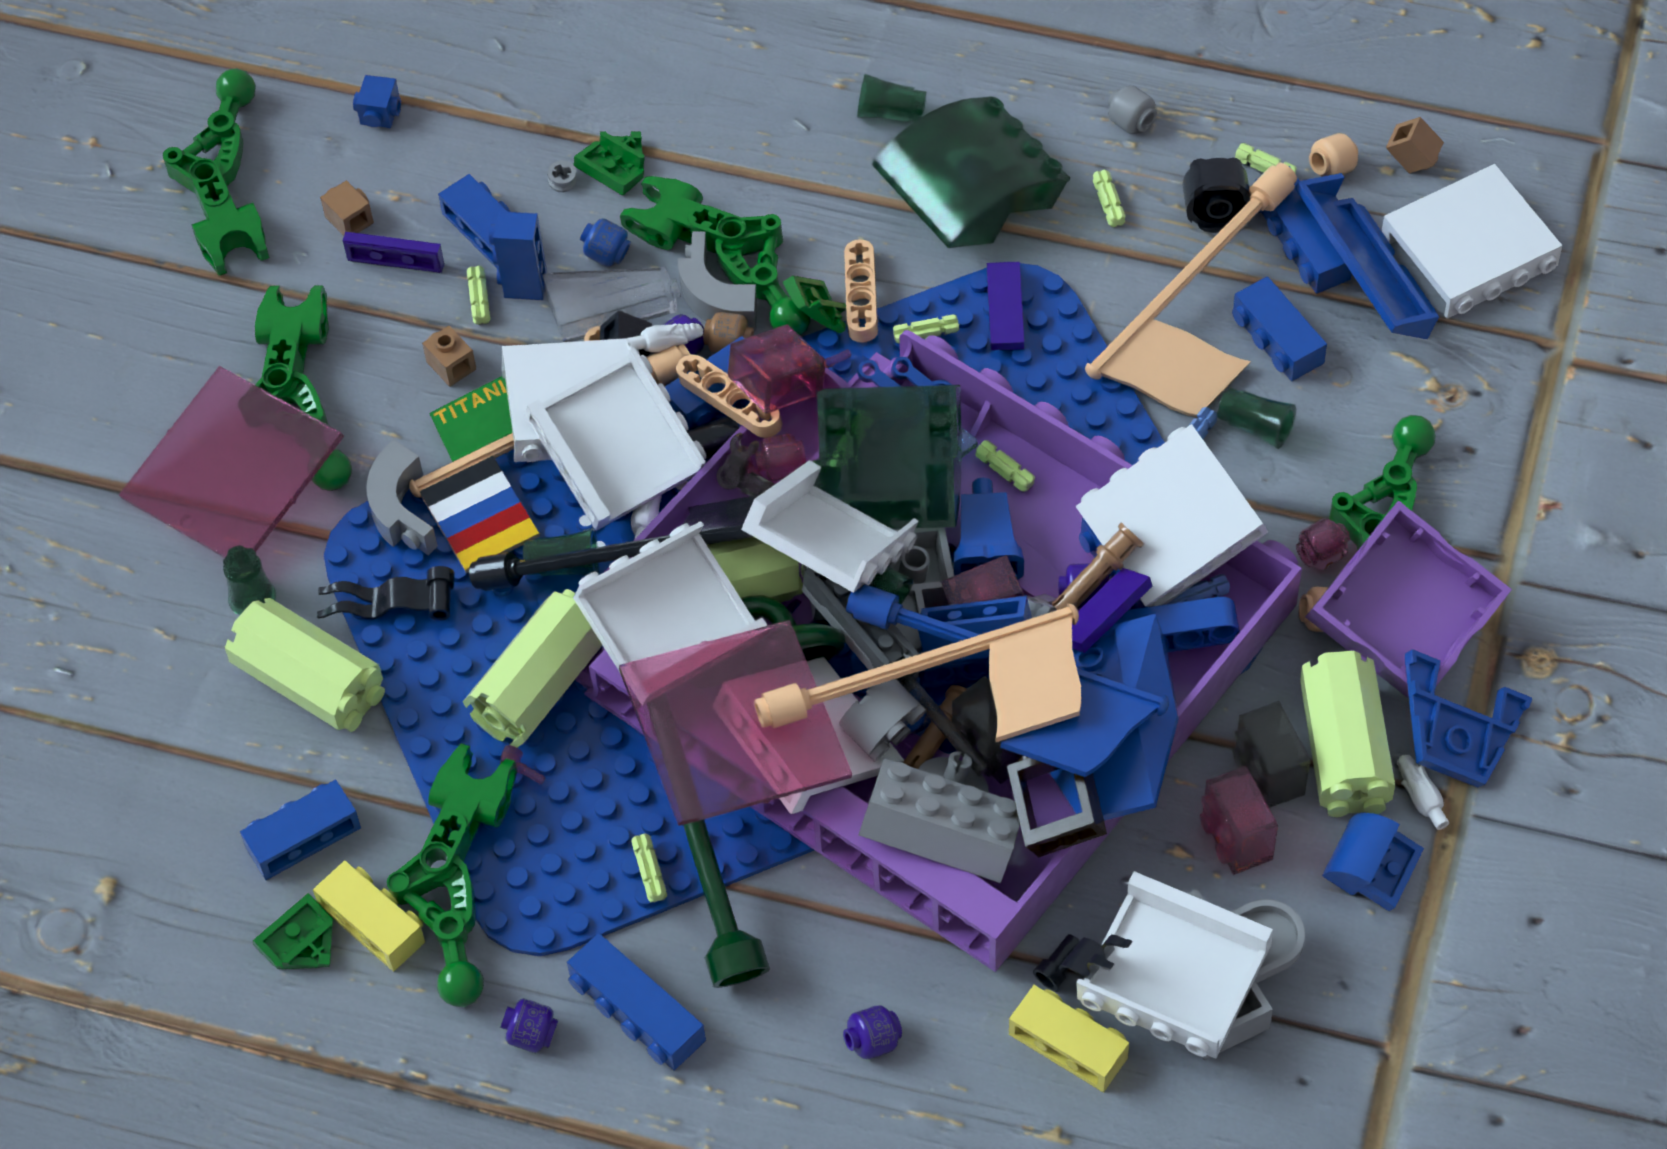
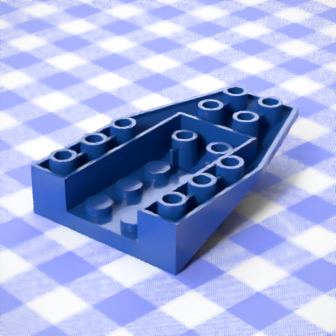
M1152 614L1114 624L1085 653L1072 648L1077 668L1160 697L1166 695L1169 699V707L1164 715L1157 716L1156 712L1132 731L1110 759L1093 773L1104 821L1156 808L1179 720L1166 642L1157 616ZM1063 769L1050 772L1049 774L1075 814L1081 813L1082 807L1074 773Z

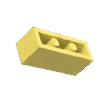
M344 860L313 889L316 900L339 925L394 972L425 943L421 929L423 923L412 911L408 910L405 913L399 908L396 898L387 889L379 890L372 884V878L363 868L358 866L355 869Z
M1033 985L1009 1018L1010 1036L1103 1093L1128 1059L1129 1042L1126 1041L1125 1036L1121 1032L1111 1027L1105 1028L1095 1022L1094 1018L1085 1010L1080 1008L1074 1009L1065 1004L1061 997L1052 990H1042Z

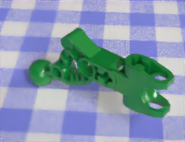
M238 68L226 70L217 79L216 94L221 104L219 110L209 116L207 121L208 127L193 137L194 142L184 150L178 147H169L163 152V160L168 176L195 193L206 219L191 224L204 259L212 266L218 276L227 274L224 259L228 252L235 248L245 247L251 249L260 261L270 258L261 218L254 203L236 208L227 188L236 178L243 154L244 143L240 127L235 122L239 108L251 103L256 89V84L249 73ZM216 145L221 146L215 160L196 156L201 151L206 154Z
M657 176L644 178L641 183L643 194L650 201L656 203V205L649 209H624L620 219L621 225L626 230L647 244L664 250L673 248L678 239L692 244V232H706L707 251L716 253L717 262L733 284H756L757 298L766 300L772 308L769 321L775 332L780 336L793 338L800 336L808 329L811 317L799 310L791 297L787 296L779 285L777 273L778 255L775 253L776 248L783 243L782 225L779 216L768 214L766 216L739 217L701 204L703 201L702 193L691 184L677 179ZM763 249L758 254L757 265L750 268L743 256L746 253Z
M314 285L306 301L299 306L287 307L284 306L285 303L283 301V294L280 292V286H270L258 307L255 320L256 342L268 345L262 377L246 397L240 401L239 409L249 428L254 430L260 429L265 424L274 426L278 433L295 438L299 447L307 450L312 458L309 464L310 479L321 490L334 491L341 489L349 482L352 474V465L350 459L338 449L329 448L327 445L325 431L328 427V420L314 386L307 376L303 374L308 345H324L327 340L329 330L327 293L323 285ZM294 402L303 412V414L297 417L287 413L277 414L285 406Z
M1409 415L1401 418L1392 432L1393 444L1397 451L1393 461L1388 462L1384 466L1382 475L1364 484V490L1353 496L1345 492H1339L1333 496L1329 519L1357 546V550L1370 536L1368 533H1372L1398 501L1413 511L1417 483L1412 477V467L1416 458L1426 455L1431 450L1436 439L1435 429L1428 419L1418 415ZM1387 496L1393 498L1389 510L1384 515L1364 505L1369 501L1376 503Z
M462 743L439 769L431 786L428 803L430 806L441 809L421 852L387 878V887L392 896L396 898L398 904H410L419 912L418 918L434 931L439 944L443 947L446 965L438 976L437 990L440 997L454 1007H467L475 1003L482 994L484 987V978L481 971L474 964L468 962L465 943L467 942L468 934L475 926L476 904L470 872L463 861L481 823L495 828L499 827L511 803V795L518 771L516 762L506 758L491 776L484 779H474L468 775L473 753L470 751V746ZM436 861H446V863L439 868H431L432 864ZM438 887H446L451 899V911H445L434 901L427 902L421 896Z

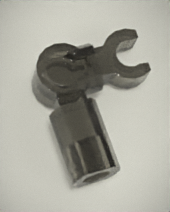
M740 432L730 441L732 453L727 455L724 465L718 469L717 481L724 489L740 488L741 493L748 497L761 495L774 486L775 483L754 472L748 473V466L750 464L748 458L758 451L759 442L756 440L751 442L748 450H745L741 446L743 434Z

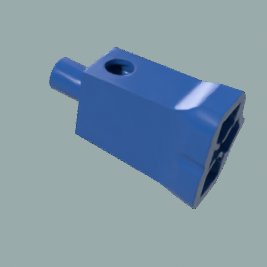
M982 477L972 482V494H961V540L954 552L955 580L962 584L975 585L985 591H992L999 585L1022 578L1024 576V556L1021 547L1017 544L1013 535L1007 492L993 493L992 481L989 478Z

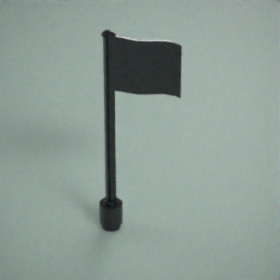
M759 495L688 507L690 512L683 524L688 523L689 526H692L701 521L704 526L699 534L706 545L754 537L741 529L754 499ZM670 535L524 560L517 558L513 552L483 556L470 564L469 577L472 585L476 589H482L483 591L515 587L520 583L523 575L612 561L625 555L629 558L640 554L639 550L650 541L658 539L659 542L670 538Z

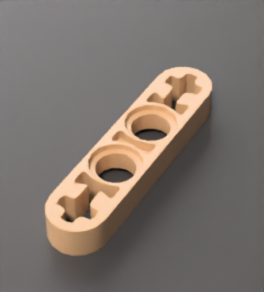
M858 239L848 243L844 250L846 315L849 337L853 341L864 343L871 341L878 334L876 268L873 245L869 241ZM857 255L863 256V263H857ZM865 275L869 277L864 282L853 281V278L856 276ZM858 299H867L870 301L868 304L863 306H857L853 304ZM865 318V327H860L859 319Z
M687 355L677 363L676 370L683 387L740 425H743L755 435L768 438L776 435L781 430L782 420L780 412L773 403L703 357ZM715 383L726 385L720 392L712 393L708 391L709 387ZM747 399L750 401L745 408L736 409L732 407L737 400Z

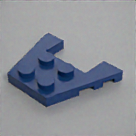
M1412 649L1405 653V667L1416 763L1477 788L1485 785L1505 751L1503 747L1508 738L1518 728L1522 713L1532 703V697L1503 687L1497 690L1493 717H1488L1436 696L1434 693L1441 660Z

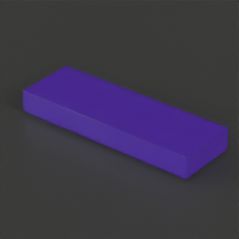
M346 231L342 240L348 261L442 273L445 263L441 244Z
M1020 262L987 263L991 350L1024 349Z
M1122 568L1078 611L1079 620L1075 625L1072 623V648L1085 653L1153 586L1150 577Z

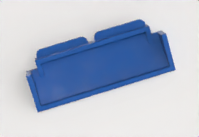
M1342 173L1298 181L1295 186L1296 191L1391 333L1428 339L1439 315L1404 265L1397 263L1394 258L1395 250L1363 205L1357 204L1354 198L1337 199L1336 195L1345 178Z

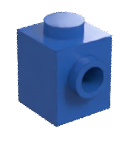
M365 75L360 92H356L353 99V109L358 113L360 125L391 128L394 117L399 116L401 111V98L395 78Z

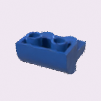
M1358 813L1351 817L1322 877L1352 896L1360 892L1384 909L1391 911L1396 907L1424 848L1398 832L1399 823L1374 813Z

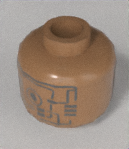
M717 312L712 319L706 320L703 341L704 345L709 346L712 354L717 353L741 336L752 346L754 328L748 327V321L745 316Z

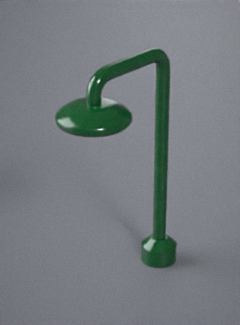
M765 595L741 598L752 617L768 619L776 630L775 633L757 643L744 658L742 669L748 677L821 657L828 661L838 655L845 646V636L840 629L815 623L796 625L789 609L776 599ZM664 695L649 703L646 707L717 934L704 959L714 988L733 986L767 973L770 967L762 941L743 930H738L667 697Z

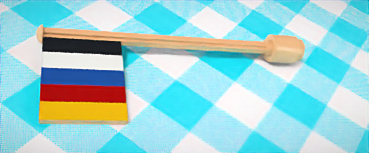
M684 344L674 345L646 357L651 364L653 370L651 375L657 385L662 383L665 386L679 378L676 370L677 363L683 357L690 355ZM513 433L415 481L411 479L409 482L411 493L415 497H422L466 573L469 572L470 564L477 561L479 557L510 552L540 537L538 530L495 458L514 449Z

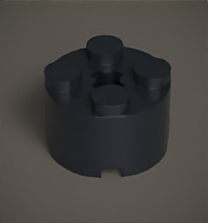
M1237 158L1196 159L1190 163V169L1185 174L1182 182L1188 220L1191 223L1192 221L1198 224L1199 229L1206 232L1219 233L1250 201L1248 175L1242 166V162Z

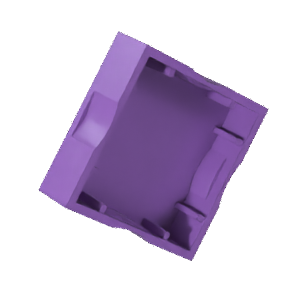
M1398 501L1305 617L1347 651L1360 653L1363 661L1366 662L1367 657L1373 659L1376 673L1409 699L1405 653L1414 649L1441 660L1436 682L1437 686L1457 661L1465 645L1485 625L1512 589L1474 559L1454 549L1436 529Z

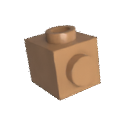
M1421 117L1396 124L1386 149L1410 174L1422 169L1427 170L1434 166L1438 161V155L1444 142Z
M347 180L329 189L326 194L320 197L325 218L343 236L345 231L360 233L374 223L367 196L360 188L355 189Z
M450 326L433 333L422 343L426 362L449 387L476 370L473 350Z

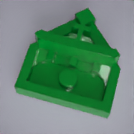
M600 131L599 141H594L576 154L573 165L623 196L644 178L645 157L642 151L641 131H631L630 136H612L606 131Z
M794 275L782 281L789 296L799 310L838 333L845 331L846 324L841 320V313L846 310V304L832 300L824 281Z
M307 893L253 940V945L277 969L330 967L333 918Z

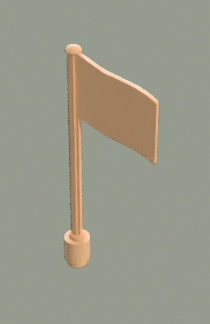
M1284 163L1270 166L1249 188L1250 201L1091 364H1086L1085 371L1090 378L1098 380L1103 376L1130 386L1171 410L1196 418V415L1203 407H1209L1251 361L1226 354L1187 331L1154 319L1260 210L1273 211L1294 190L1297 176L1289 166Z
M1067 604L1066 608L808 690L806 688L800 689L797 683L789 684L762 693L761 698L754 700L755 710L763 728L771 726L774 729L806 719L807 710L812 709V705L990 649L989 681L997 713L995 741L1006 740L1080 716L1081 684L1072 650V623L1075 625L1078 622L1079 613L1073 604Z

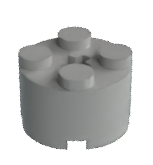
M896 679L871 686L866 691L867 695L860 702L856 701L839 722L844 731L874 762L879 760L890 748L888 743L892 742L897 746L911 732L907 725L909 723L911 725L915 724L927 711Z

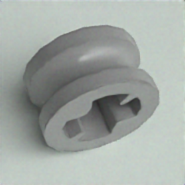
M563 160L552 163L547 172L549 186L557 192H565L572 189L577 181L575 166ZM562 173L563 176L568 178L563 180L560 176L557 177V174Z

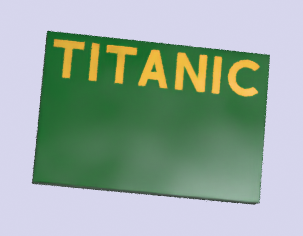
M503 376L429 413L452 462L513 433L506 381Z

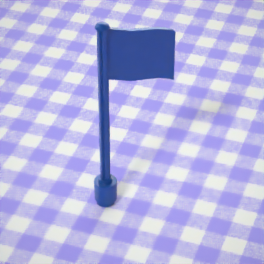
M866 584L854 593H850L846 606V612L853 614L854 619L885 630L891 624L897 625V623L955 643L980 635L904 609L903 605L898 603V595ZM990 649L981 652L989 654ZM1077 668L1081 684L1080 716L1009 738L1001 742L1000 748L1086 777L1104 765L1128 735L1156 712L1157 716L1164 715L1169 707V699L1166 695L1160 697Z

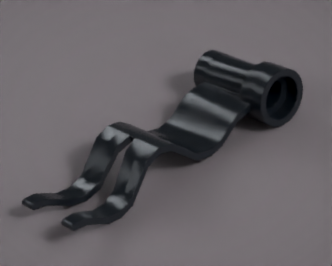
M435 566L427 571V579L417 580L408 577H394L375 588L363 587L350 581L334 582L330 585L319 587L318 595L345 592L372 604L364 605L352 601H340L317 611V618H325L332 614L343 612L351 613L364 619H377L389 610L405 608L414 611H429V616L432 619L446 620L450 617L451 590L454 588L455 572L446 566Z
M1068 934L1050 957L1043 959L1033 970V974L1040 983L1051 990H1057L1066 979L1065 973L1068 969L1084 978L1091 979L1099 968L1111 970L1115 965L1107 960L1115 950L1114 946L1128 948L1133 941L1111 934L1103 945H1100L1089 938L1084 937L1079 940L1077 937Z

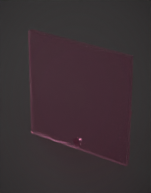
M219 366L173 426L167 430L166 435L123 488L119 496L126 502L244 569L289 508L296 503V499L341 442L344 435L331 426Z
M790 620L712 641L705 640L700 644L619 665L621 677L678 826L760 803L768 804L771 800L852 777V771L823 702L812 705V709L807 710L806 719L773 729L771 726L763 728L759 722L754 700L761 698L762 693L793 683H797L800 689L806 688L808 690L817 687Z

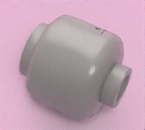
M1129 85L1122 90L1117 89L1108 100L1110 120L1128 133L1146 131L1156 118L1157 112L1153 98L1136 86Z

